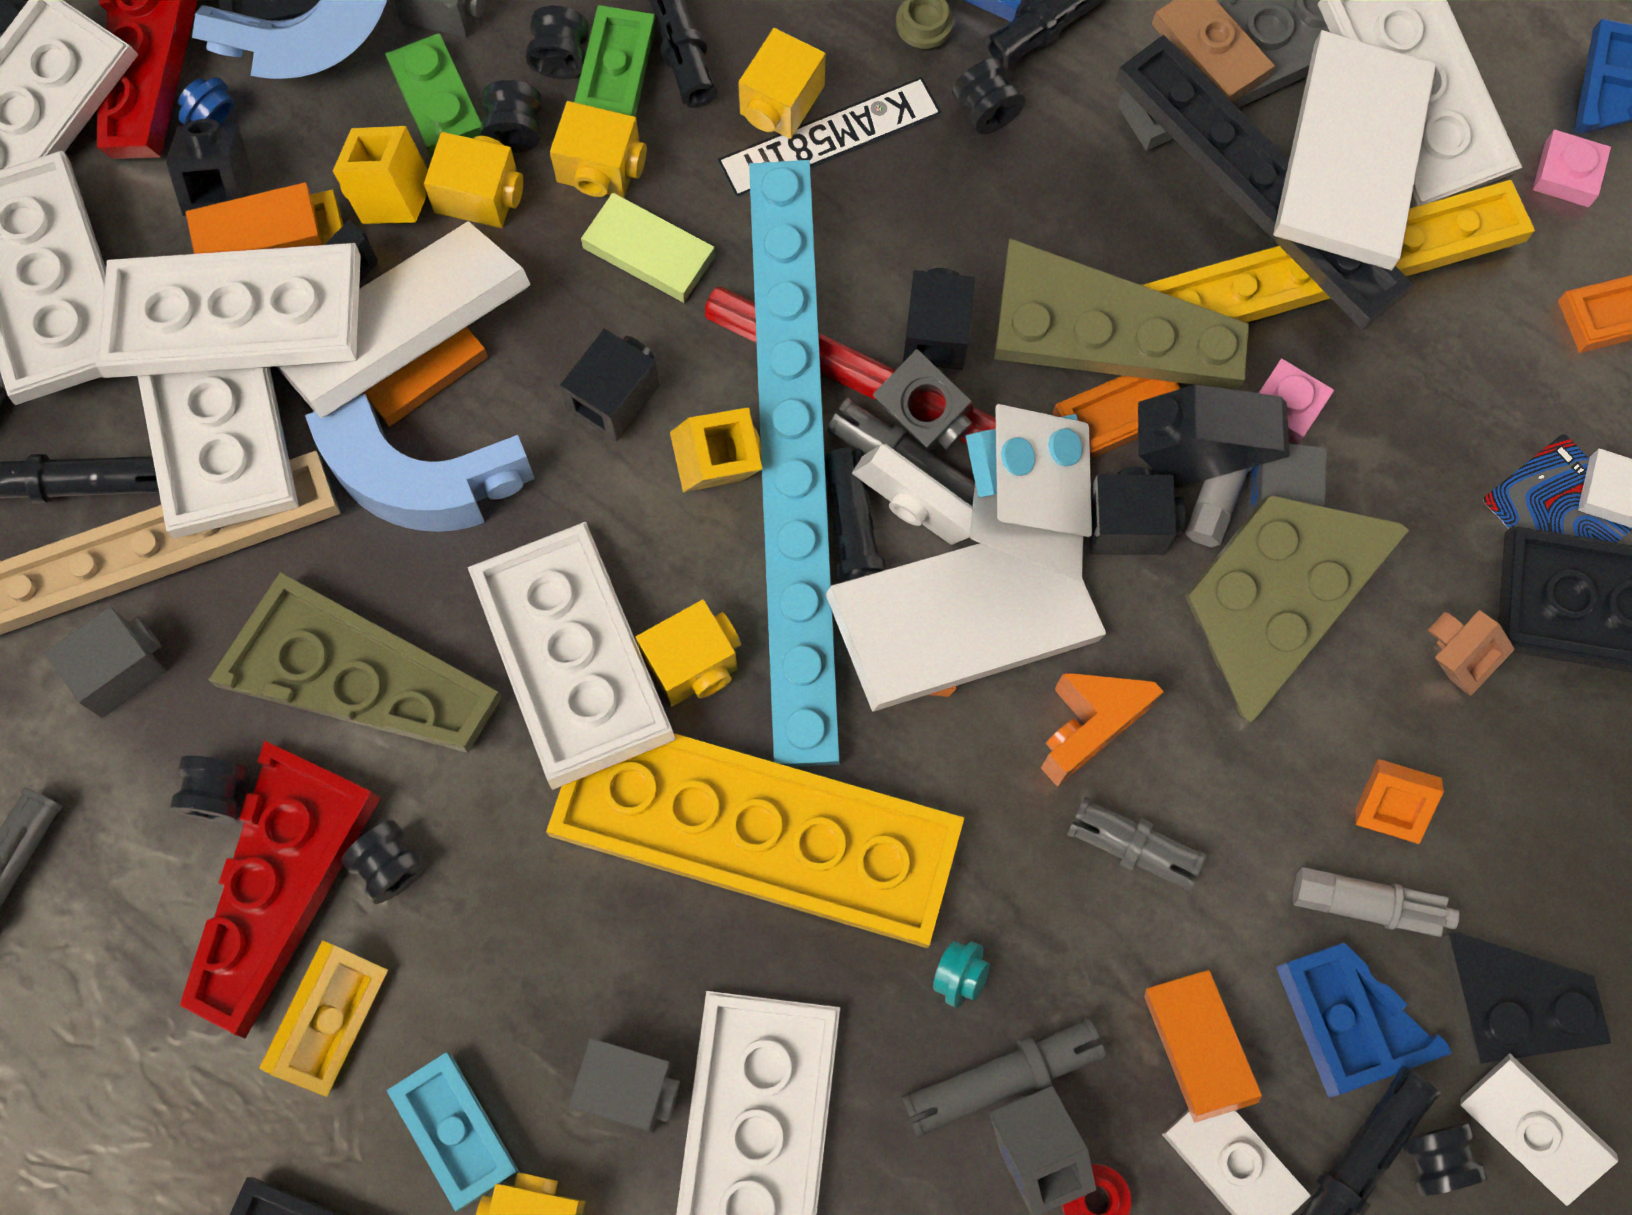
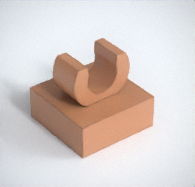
M1481 610L1465 626L1455 617L1444 612L1427 630L1439 640L1436 644L1442 649L1435 659L1451 682L1470 696L1515 650L1500 624Z

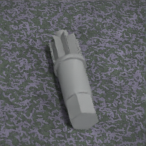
M1253 467L1204 481L1185 534L1193 542L1211 548L1221 545L1247 472H1250Z
M1301 867L1296 875L1293 889L1294 906L1378 923L1390 930L1400 928L1442 937L1443 927L1455 930L1459 922V910L1447 908L1449 899L1447 897L1405 889L1401 884L1397 883L1386 885Z

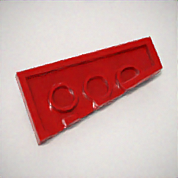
M99 0V5L107 11L106 30L130 45L138 53V56L97 109V148L111 159L161 157L198 0Z
M265 740L257 761L262 765V769L254 794L247 793L239 820L244 823L233 859L226 858L218 883L224 887L214 918L206 920L179 1005L233 1035L246 1039L343 866L341 863L342 856L358 840L381 799L372 791Z

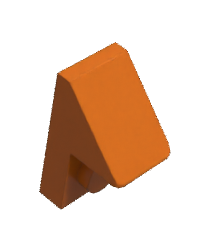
M1073 673L1063 674L1055 687V691L1081 719L1084 725L1081 726L1073 718L1049 738L1045 744L1052 752L1048 754L1041 769L1059 787L1149 711L1164 691L1156 682Z

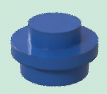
M214 77L207 81L203 78L193 81L179 97L178 103L182 106L179 112V121L184 125L198 119H212L222 123L231 113L235 104V100L227 93L228 85L219 77Z

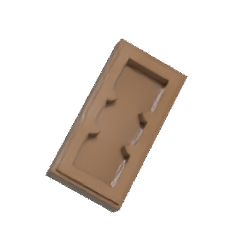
M1173 0L1154 14L1152 21L1154 28L1161 36L1164 34L1231 102H1234L1271 77L1275 65L1216 0Z

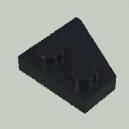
M1459 932L1440 937L1471 1065L1501 1061L1509 1053L1514 1058H1522L1611 1043L1594 975Z

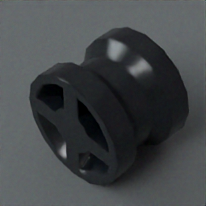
M550 5L535 10L530 23V30L534 39L529 42L525 56L529 67L543 76L556 79L574 78L581 74L585 60L581 45L585 44L589 33V24L586 18L577 11L564 6Z
M991 58L975 64L960 76L952 89V95L961 107H968L971 111L970 122L978 134L992 133L1004 127L1025 106L1026 98L1018 86L1009 85L1007 82L1008 71L1000 59Z
M501 80L486 86L482 94L483 109L487 112V117L481 123L480 135L493 138L504 146L511 147L512 153L530 151L537 147L540 142V126L535 121V117L541 111V93L535 87L516 80Z
M182 756L178 772L183 777L181 790L172 796L169 810L180 815L202 820L235 822L239 811V806L234 801L236 789L244 784L248 769L237 763L211 757Z
M394 820L377 825L365 833L347 849L341 859V863L349 873L360 875L366 882L365 893L375 905L383 903L402 892L422 874L428 864L418 850H409L403 843L404 832Z
M1469 1123L1432 1130L1411 1136L1403 1149L1405 1155L1415 1160L1419 1172L1415 1185L1419 1196L1424 1197L1454 1191L1488 1179L1483 1164L1473 1159L1469 1147L1473 1134Z

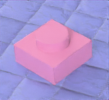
M1553 130L1545 141L1532 190L1590 207L1599 196L1611 147Z
M1281 358L1259 393L1281 396L1287 402L1289 441L1299 445L1334 389Z

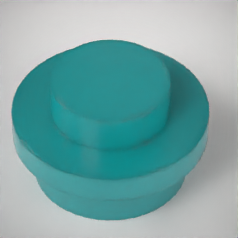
M953 941L947 947L940 960L933 982V990L946 996V1004L959 1008L966 998L975 1001L981 994L990 970V963L982 960L983 946L974 941H970L967 945Z

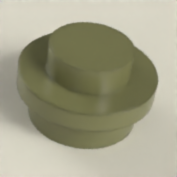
M905 0L897 11L896 29L899 36L907 44L920 49L934 48L943 44L949 38L953 28V13L946 0Z

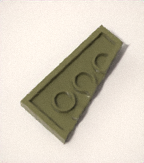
M1009 238L994 359L1239 390L1245 380L1249 324Z
M281 572L209 678V681L215 687L467 753L502 699L499 692Z

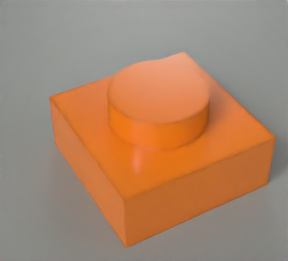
M1377 759L1355 809L1356 825L1420 844L1444 793L1442 778Z

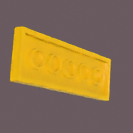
M675 733L676 740L561 786L546 831L549 837L927 949L930 946L964 822V817Z

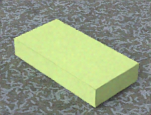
M615 193L611 194L581 238L583 249L685 303L715 258L714 246Z

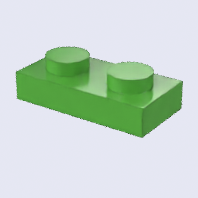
M601 5L597 6L574 103L636 117L656 31L655 14Z
M440 33L385 53L431 159L441 132L472 139L476 136H481V122Z

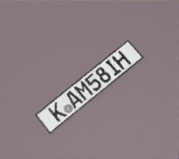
M919 77L802 124L791 139L778 134L718 158V162L735 196L738 197L750 192L749 163L810 160V167L940 115L941 111L924 79Z

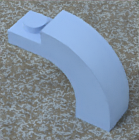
M320 0L303 15L282 21L264 20L202 5L195 13L192 38L207 41V50L225 56L242 57L244 50L254 52L251 76L270 79L297 78L328 69L353 53L374 29L387 0Z
M365 393L358 395L326 417L320 418L316 412L305 415L319 452L346 492L358 504L375 516L405 528L440 532L460 530L483 524L485 521L477 501L487 497L490 499L506 498L518 492L523 487V483L535 479L518 435L458 458L440 462H427L405 456L387 442L379 419Z

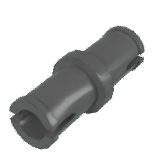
M1087 797L1084 798L1067 834L1121 858L1120 866L1132 871L1134 865L1182 887L1188 893L1206 857V853L1202 851L1198 852L1151 830L1153 823L1141 818L1138 824L1092 802Z

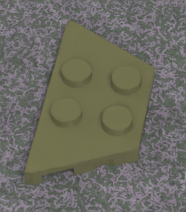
M1272 495L1263 498L1185 594L1196 622L1201 625L1208 640V648L1216 666L1222 671L1236 701L1234 705L1239 716L1250 723L1256 719L1409 531L1407 527L1401 523Z

